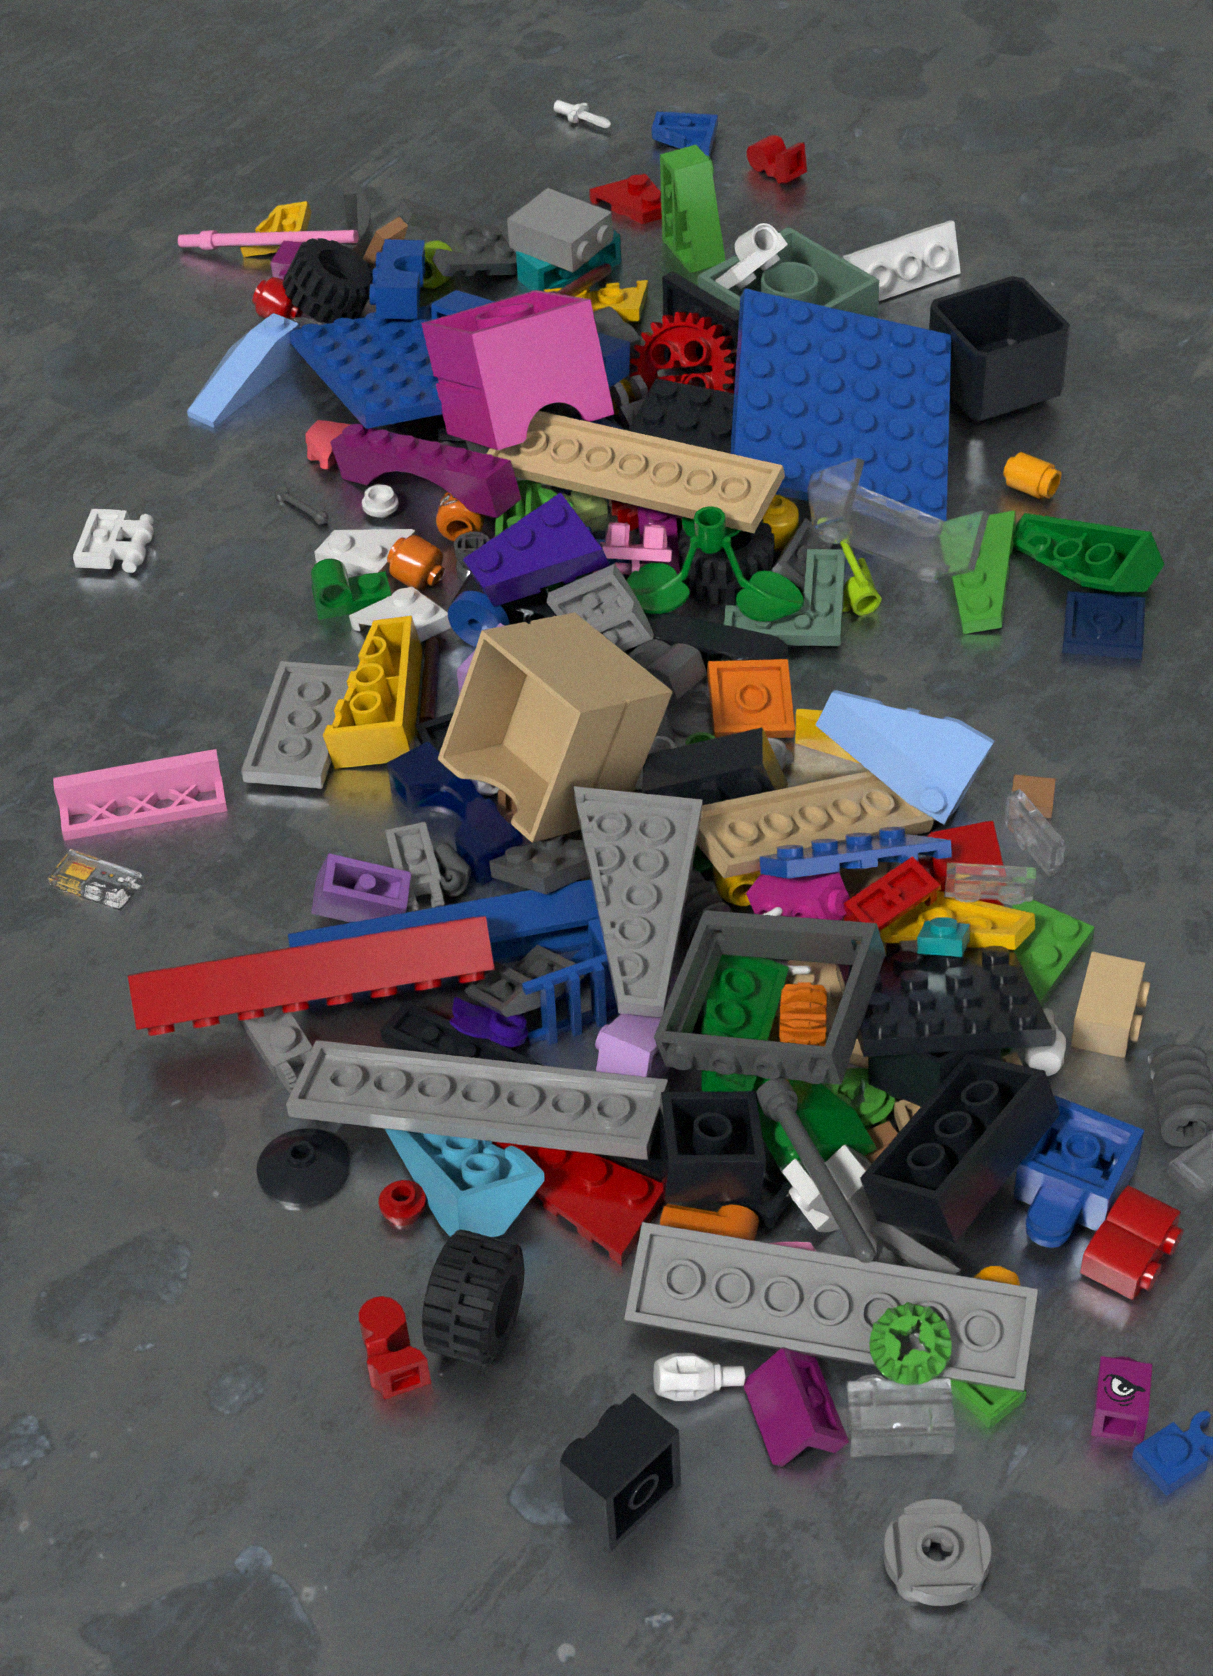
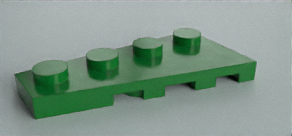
M722 954L701 1008V1034L768 1041L789 967L768 958ZM702 1070V1091H753L757 1076L734 1073L724 1075L715 1071Z

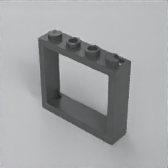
M704 910L654 1035V1040L665 1066L679 1070L715 1071L724 1075L734 1073L760 1076L765 1079L785 1078L802 1080L812 1084L831 1083L841 1085L886 954L877 923ZM722 954L853 965L826 1045L815 1046L693 1034V1028Z

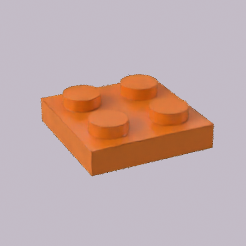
M788 659L708 661L707 676L712 731L715 738L761 727L767 738L794 737L795 722Z

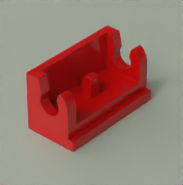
M912 856L844 902L846 912L844 921L877 923L880 932L922 902L926 906L936 902L937 892L941 890V885Z

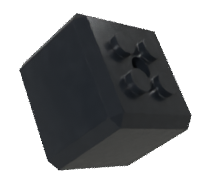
M1011 276L933 300L930 306L929 330L950 334L951 336L950 396L971 419L976 422L983 421L1061 395L1064 386L1070 324L1025 278Z

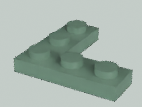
M807 549L804 606L799 611L777 620L762 622L746 617L737 606L726 605L724 625L779 637L787 646H841L846 556L843 549Z

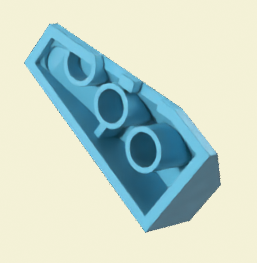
M385 1129L415 1183L423 1188L426 1202L439 1225L450 1237L459 1229L493 1238L503 1235L544 1182V1172L524 1151L512 1145L504 1150L492 1144V1141Z

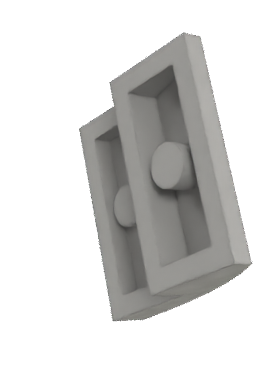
M615 564L548 593L547 604L557 616L575 612L622 651L653 639V631L640 603Z

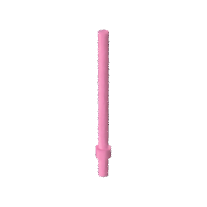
M204 230L200 234H180L178 236V245L180 248L201 247L202 250H217L219 247L281 245L283 241L303 243L311 238L316 240L318 238H325L329 241H337L340 244L358 243L359 234L357 230L218 233L216 230Z

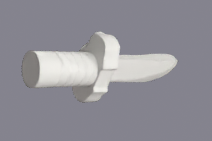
M557 100L554 104V111L568 116L569 122L579 123L583 119L603 128L611 126V122L608 119L589 113L587 103L573 105Z

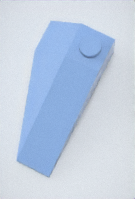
M273 313L251 329L229 348L187 410L188 417L215 428L300 362L303 357L290 344V331L300 329V324Z
M834 690L831 693L816 723L820 730L903 800L942 824H945L960 806L995 740L959 719L947 716L940 719L923 715L921 710L909 707L906 710L883 705L879 700Z

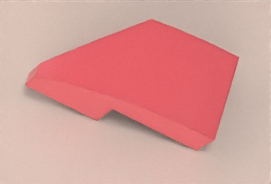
M324 420L316 421L305 434L307 458L311 461H320L322 469L328 470L336 464L337 461L330 442L339 436L344 428L352 424Z

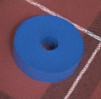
M478 591L462 592L448 609V620L454 632L463 641L474 647L477 646L482 630L496 628L499 623L504 626L510 625L504 609L500 605L494 607L486 595Z

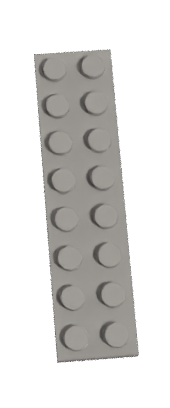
M316 1040L287 1100L286 1107L289 1117L648 1160L659 1127L661 1092H669L668 1079Z
M642 1222L624 1321L637 1325L778 1350L783 1347L807 1355L876 1367L871 1357L869 1346L874 1322L878 1321L887 1308H895L910 1302L922 1307L929 1306L933 1312L945 1320L952 1341L951 1355L946 1367L937 1378L1024 1393L1038 1289L876 1261L863 1263L857 1258ZM917 1326L915 1331L912 1330L909 1336L901 1334L898 1336L892 1333L902 1345L899 1361L902 1362L904 1356L908 1355L912 1349L920 1352L924 1350L930 1353L919 1343L920 1326Z

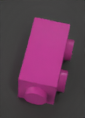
M839 872L795 878H782L761 874L746 892L755 914L762 915L776 907H780L783 910L780 916L839 921L846 914L844 902L850 899Z

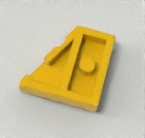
M308 201L277 206L269 214V217L255 228V231H307L312 212ZM281 245L239 247L243 257L275 253Z

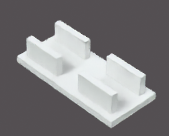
M952 220L843 256L846 261L879 279V301L961 273L955 223Z

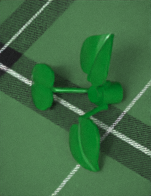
M713 506L699 509L695 513L694 519L682 517L683 530L691 538L690 547L679 574L669 565L650 563L641 566L639 571H634L626 580L644 613H668L682 606L689 598V588L682 581L688 576L696 549L700 548L705 553L713 554L724 548L739 585L744 588L736 597L737 607L743 615L755 621H773L793 614L804 606V599L800 590L781 574L771 571H759L751 577L750 581L744 578L731 547V537L737 535L741 530L726 527L725 513L720 508Z

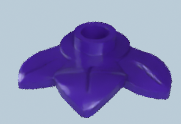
M458 997L454 998L452 1006L454 1017L450 1019V1024L459 1032L474 1038L490 1039L508 1049L520 1046L526 1042L528 1030L524 1013L504 1017L488 1007L477 1006Z

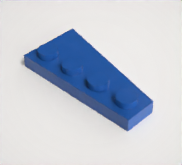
M884 827L879 829V835L872 836L871 833H850L845 835L846 841L838 842L837 839H817L811 841L812 847L803 849L802 845L778 846L777 854L760 856V872L764 875L795 878L840 872V867L847 869L878 867V862H898L902 864L912 856L918 861V854L932 856L936 859L952 857L951 840L905 834L904 827Z

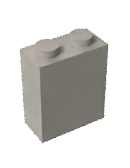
M546 188L507 219L509 248L570 272L576 271L613 241L614 231L612 228L611 211L550 188Z

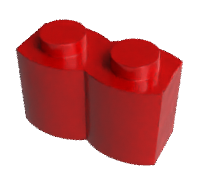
M1127 1185L1114 1203L1106 1220L1100 1225L1083 1254L1080 1273L1131 1300L1135 1299L1142 1288L1150 1291L1162 1268V1265L1157 1262L1164 1253L1171 1256L1182 1238L1184 1230L1178 1227L1181 1211Z

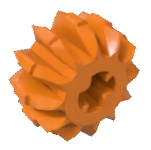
M798 982V984H786L783 987L780 1004V1042L815 1046L826 1045L828 994L823 985L812 984V982Z

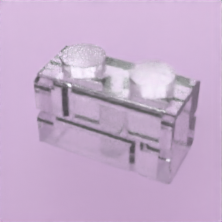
M865 1375L857 1381H847L846 1416L850 1457L953 1454L956 1432L949 1378H934L920 1385H903L891 1380H885V1378L879 1375Z

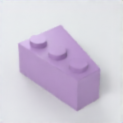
M672 974L668 1000L678 977ZM701 1010L693 1028V1034H701ZM621 1013L611 1024H605L598 1033L595 1043L596 1049L599 1050L596 1072L662 1079L670 1067L665 1066L654 1040V1035L661 1018Z

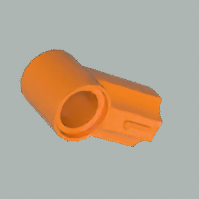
M667 1204L663 1208L660 1225L752 1241H755L760 1222L758 1216L752 1210L740 1205H726L721 1207L718 1212Z

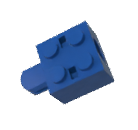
M1054 1095L1060 1115L1017 1167L1013 1198L1030 1204L1026 1217L1027 1235L1038 1245L1049 1248L1062 1246L1069 1238L1076 1223L1095 1231L1098 1230L1100 1225L1106 1220L1119 1195L1128 1185L1138 1166L1144 1130Z

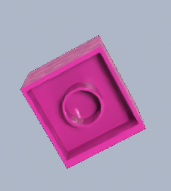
M534 290L421 323L433 375L438 377L439 383L435 384L439 400L441 401L448 435L495 450H501L523 443L526 440L531 419L538 410L548 404L559 402L571 405L579 412L583 420L589 422L614 415L590 299Z

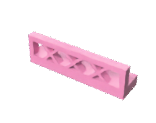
M216 749L53 778L54 791L60 809L64 841L227 811ZM216 791L217 799L200 802L193 799L199 793ZM170 799L174 801L167 808L158 809L153 806L159 800ZM129 806L133 808L128 815L116 816L112 814L120 807ZM87 813L93 816L87 822L71 825L70 816Z

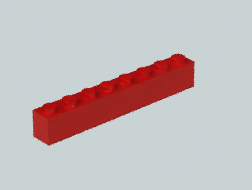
M482 915L134 973L128 976L136 1030L147 1028L148 1036L175 1032L174 1023L192 1021L193 1028H201L220 1024L219 1016L237 1013L238 1021L264 1017V1008L281 1005L282 1012L289 1013L309 1009L308 1001L326 998L327 1006L354 1001L352 993L370 990L371 998L398 994V985L414 983L415 990L417 991L441 987V978L457 975L459 983L486 979L484 971L493 970L494 963L486 916Z

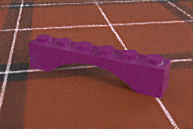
M361 424L347 426L339 436L330 442L342 479L368 485L386 472L412 473L442 487L457 498L469 511L498 518L522 499L511 460L469 451L465 448H456L440 444L439 442L426 441L414 438L413 436L396 434L387 430L366 429Z

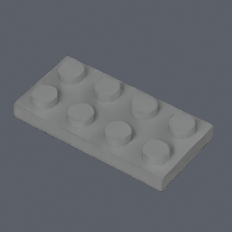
M280 661L241 769L243 782L323 788L331 763L323 733L327 725H332L335 719L334 708L338 699L344 698L348 689L346 681L350 672L355 671L356 667Z

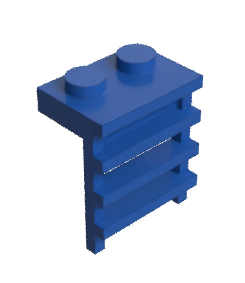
M599 918L588 922L589 960L522 983L525 995L540 991L542 1028L528 1032L527 1041L529 1045L543 1040H547L549 1045L558 1043L557 1035L571 1031L574 1037L583 1034L582 1026L596 1022L600 1028L607 1024V1017L618 1014ZM590 973L592 1010L581 1013L579 976ZM565 982L567 1019L557 1022L554 985Z

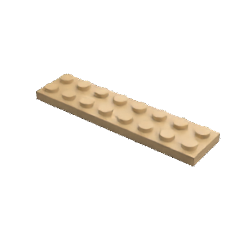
M537 411L531 419L527 430V437L523 443L501 450L490 448L487 454L511 460L515 477L691 519H694V515L699 509L713 506L720 508L725 513L726 527L755 533L785 477L783 465L542 411Z

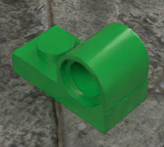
M336 559L321 560L311 570V586L318 620L353 614L392 595L386 571L348 578L345 565Z

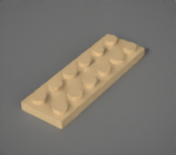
M865 771L702 805V816L696 844L722 877L728 878L759 871L760 856L777 854L778 846L802 845L803 849L812 847L811 841L817 839H837L838 842L846 841L845 835L850 833H871L872 836L879 835V829L884 827H904L905 834L918 835L930 832L935 819L908 804L873 773Z

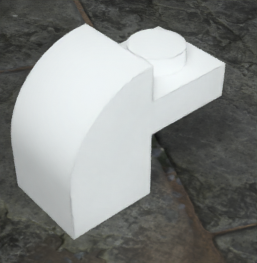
M844 1144L825 1164L848 1204H851V1201L856 1202L857 1200L858 1202L868 1203V1206H871L860 1180V1177L870 1167L871 1163L864 1155ZM795 1158L781 1171L793 1186L789 1190L791 1198L817 1231L832 1232L839 1230L837 1222L804 1164Z

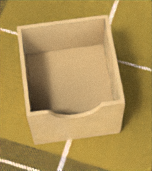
M575 612L533 620L530 624L522 622L482 630L438 760L461 779L483 781L507 793L517 806V813L513 815L511 824L532 843L581 830L574 799V786L634 792L673 691Z

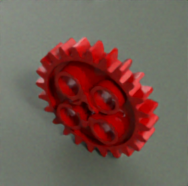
M675 312L674 317L672 315L662 316V323L652 322L650 325L653 333H641L646 343L645 345H634V349L640 353V358L630 359V363L638 366V371L631 373L630 378L640 375L648 388V392L657 378L698 387L703 379L706 388L734 393L730 389V385L735 384V377L732 376V371L736 370V363H732L731 358L737 354V349L727 348L732 337H720L723 326L713 325L711 327V317H702L700 319L699 313H689L687 316L686 312ZM699 343L703 347V356L700 360L696 355V348ZM667 346L671 352V358L668 363L664 358V351ZM707 365H711L713 368L711 372L662 377H659L657 374L659 370Z

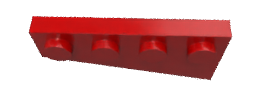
M492 1141V1144L504 1150L512 1145L524 1151L544 1172V1182L534 1194L543 1201V1207L556 1217L562 1215L577 1227L578 1234L590 1243L595 1241L609 1251V1257L621 1266H623L639 1241L642 1222L650 1223L665 1201L663 1183L595 1154Z

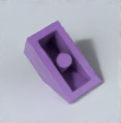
M328 853L316 877L311 914L346 922H357L405 913L407 910L411 872Z

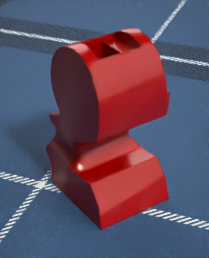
M769 135L747 148V159L751 167L758 172L765 170L767 176L776 178L778 184L788 183L807 172L804 142H799L786 149L781 137Z
M385 1296L373 1297L361 1306L358 1316L363 1343L367 1349L366 1363L371 1387L378 1390L385 1400L431 1384L427 1358L419 1349L410 1346L406 1316L402 1306L394 1299Z

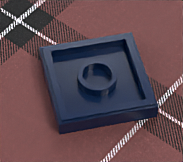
M1067 591L1062 653L1142 660L1145 598Z

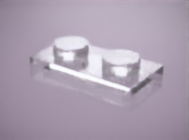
M947 862L944 897H954L961 902H975L979 899L999 900L1007 905H1018L1024 901L1032 902L1036 885V867Z

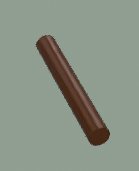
M436 636L425 640L419 723L434 719L436 714L441 644L440 639Z

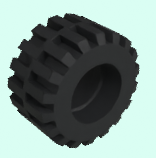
M311 238L300 245L283 278V288L286 289L285 294L292 300V304L302 310V313L314 318L315 321L329 324L334 323L339 318L357 319L369 300L370 284H373V271L370 269L369 263L363 260L360 254L351 250L350 247L334 240L329 241L325 238H318L316 240Z
M762 519L755 533L741 530L737 535L731 537V547L742 574L747 581H750L756 572L771 570L774 565V533H772V528L768 523H763ZM683 529L680 532L679 539L680 572L690 547L691 538ZM697 548L688 576L682 581L689 588L690 594H696L697 599L702 601L710 600L711 604L717 605L719 603L735 605L737 594L744 589L736 579L724 548L713 554L705 553L700 548Z
M459 1229L454 1235L452 1234L439 1253L425 1293L422 1311V1334L424 1346H426L428 1351L485 1367L495 1361L509 1339L521 1302L525 1274L521 1246Z

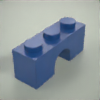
M384 239L382 252L376 253V268H373V284H370L369 292L370 305H376V318L418 319L420 287H423L426 272L425 240Z

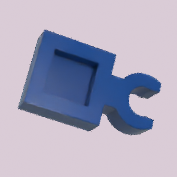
M1208 1411L1197 1413L1192 1418L1189 1429L1185 1432L1172 1422L1134 1447L1132 1459L1166 1496L1204 1472L1209 1460L1206 1456H1213V1437L1207 1436L1202 1432L1210 1423L1211 1414Z

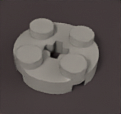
M932 1498L913 1502L903 1509V1515L898 1517L894 1523H890L885 1534L883 1556L886 1571L891 1580L896 1584L897 1592L903 1599L909 1602H920L932 1606H949L964 1600H972L978 1596L982 1584L989 1573L992 1549L988 1531L978 1518L976 1523L971 1516L963 1513V1506L953 1501ZM936 1542L941 1543L943 1551L951 1552L952 1555L945 1557L943 1561H934L927 1557L924 1552L930 1551L931 1543Z

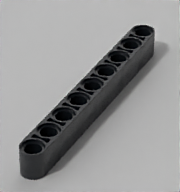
M471 573L465 579L452 603L459 594L465 591H478L484 594ZM540 588L541 592L500 605L506 612L510 625L522 622L530 624L533 620L557 616L547 604L544 588ZM645 613L654 634L653 639L663 641L670 646L682 643L696 648L700 651L706 671L708 661L786 659L789 652L783 640L770 634L672 613ZM635 646V647H633V648H631V649H628V654H629L632 650H634L637 646Z

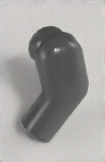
M442 843L434 850L436 861L445 870L443 876L440 875L442 880L439 884L443 889V893L447 896H459L468 887L472 873L471 867L449 843Z

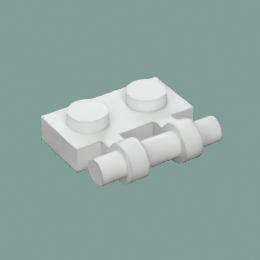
M91 509L73 554L75 567L112 569L115 560H123L122 569L128 573L135 572L137 566L141 565L146 555L144 547L150 543L154 534L153 517L143 514L139 520H129L127 510ZM123 538H131V542L123 541Z

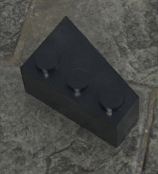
M762 727L648 754L643 766L642 792L644 794L702 799V805L788 788V782Z

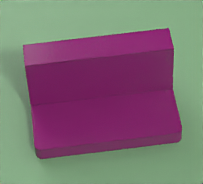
M782 1347L745 1378L744 1389L773 1465L783 1467L808 1446L836 1453L849 1443L816 1357Z

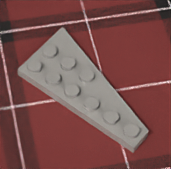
M574 786V799L618 1013L661 1018L669 995L701 822L702 799Z

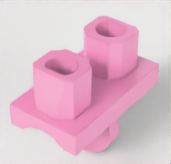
M608 523L605 542H600V546L608 559L630 560L629 563L615 562V565L622 574L630 576L634 571H639L641 566L646 565L640 564V560L671 562L672 550L667 546L665 526L644 525L643 544H629L630 525L626 523Z

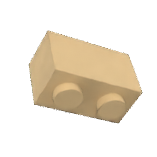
M1091 952L1074 1019L1071 1047L1125 1058L1129 1041L1138 1042L1143 1016L1135 1014L1137 1007L1145 1009L1147 1005L1151 982L1142 981L1145 962Z

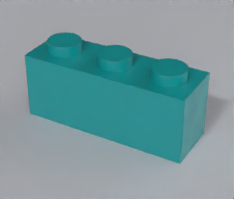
M613 229V241L574 272L516 251L518 280L531 291H544V289L564 288L602 263H608L611 267L622 263L621 235Z

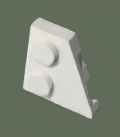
M334 530L314 551L316 563L324 559H336L345 565L348 574L354 576L384 571L388 575L390 564L387 562V556L390 549L399 538L404 537L406 539L409 536L416 535L415 530Z
M412 586L396 590L391 596L349 615L352 629L355 631H362L366 626H371L374 620L412 616L420 642L452 628L448 620V612Z

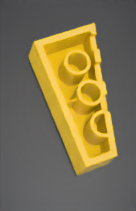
M412 616L374 620L358 654L360 660L358 667L355 671L350 672L346 681L348 685L346 694L343 699H338L334 708L335 719L332 725L326 726L323 733L334 769L413 760L422 661L421 643Z

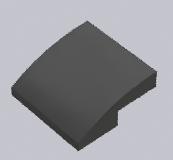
M537 945L512 969L496 961L493 970L485 971L486 979L474 981L464 991L470 998L504 1017L519 1015L541 1006L540 991L525 995L522 983L575 965L576 963ZM585 975L579 976L580 980L585 977ZM565 982L554 985L555 998L565 993Z

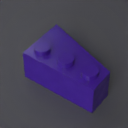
M561 492L463 558L474 580L494 607L541 592L540 588L563 581L564 584L576 581L575 577L602 570L610 566L602 547Z

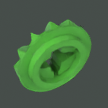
M848 1068L841 1085L824 1084L825 1087L849 1106H851V1101H854L856 1096L860 1095L861 1090L864 1091L865 1102H862L859 1107L853 1109L866 1130L873 1124L885 1123L887 1116L894 1112L895 1098L888 1095L887 1092L868 1084V1069Z
M907 1302L902 1306L887 1308L878 1321L874 1322L869 1346L874 1364L885 1377L903 1385H920L933 1380L944 1370L950 1359L952 1341L945 1320L941 1319L929 1306L922 1307ZM917 1326H920L919 1343L930 1353L924 1350L920 1352L912 1349L908 1355L904 1356L902 1362L899 1361L902 1345L892 1333L898 1336L900 1334L909 1336L912 1330L915 1331Z

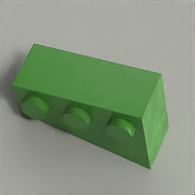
M697 145L660 154L662 241L689 273L711 268L725 261L713 180L714 167L711 158L708 155L706 156Z

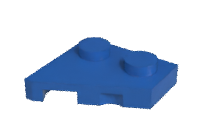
M656 111L652 125V139L679 149L697 145L706 156L710 157L718 127V115Z

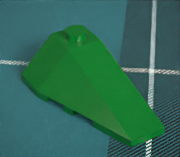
M1024 513L1016 524L1013 533L1014 548L1083 587L1113 592H1146L1165 565L1153 534L1149 531Z
M757 1076L753 1091L757 1092L762 1084L771 1079ZM787 1079L798 1097L796 1113L825 1163L844 1144L864 1156L877 1149L856 1111L822 1083L812 1084L802 1080ZM758 1105L762 1138L780 1170L782 1171L795 1158L801 1161L780 1122L766 1117Z

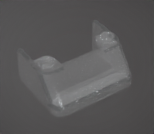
M860 458L811 474L807 493L812 528L819 533V539L835 544L840 542L847 543L849 546L916 572L918 579L930 583H937L939 578L952 577L975 570L990 513L983 510L943 521L858 486L865 462Z

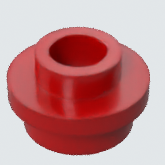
M399 1180L390 1183L379 1195L380 1211L394 1225L407 1226L415 1223L421 1217L426 1207L425 1192L419 1184L413 1181Z

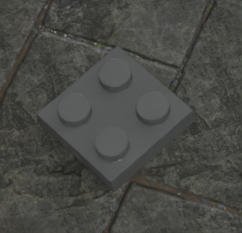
M563 835L534 842L527 846L511 847L505 851V855L489 861L493 878L543 894H548L590 875L583 840H573L563 837Z

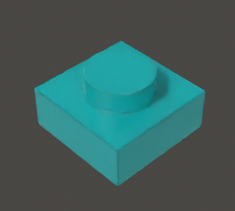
M939 917L931 921H925L917 937V954L962 957L970 941V924L957 923L955 919L948 917Z

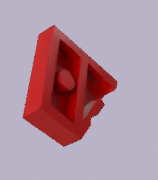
M646 174L632 175L624 180L589 189L590 201L592 203L598 204L602 200L611 204V211L629 216L636 222L646 224L662 219L661 191Z

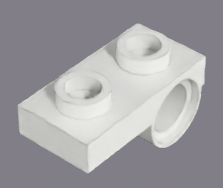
M766 223L755 226L736 240L735 252L740 261L715 281L727 289L734 285L739 290L756 278L753 273L756 269L760 267L764 271L780 260L777 253L788 244L773 226Z

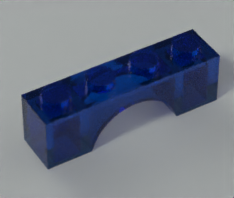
M429 742L387 762L391 792L412 814L440 812L460 820L462 824L454 833L457 853L470 865L471 876L480 886L495 879L491 876L489 861L505 855V851L511 847L521 846L524 840L522 834L511 822L508 823L499 814L494 802L491 799L485 800L476 790L471 779H461L438 760L440 753Z

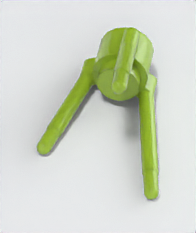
M841 536L839 538L840 545L854 574L844 585L843 612L846 613L852 609L859 616L870 614L878 608L882 598L875 588L866 560L860 558L857 562L847 539Z

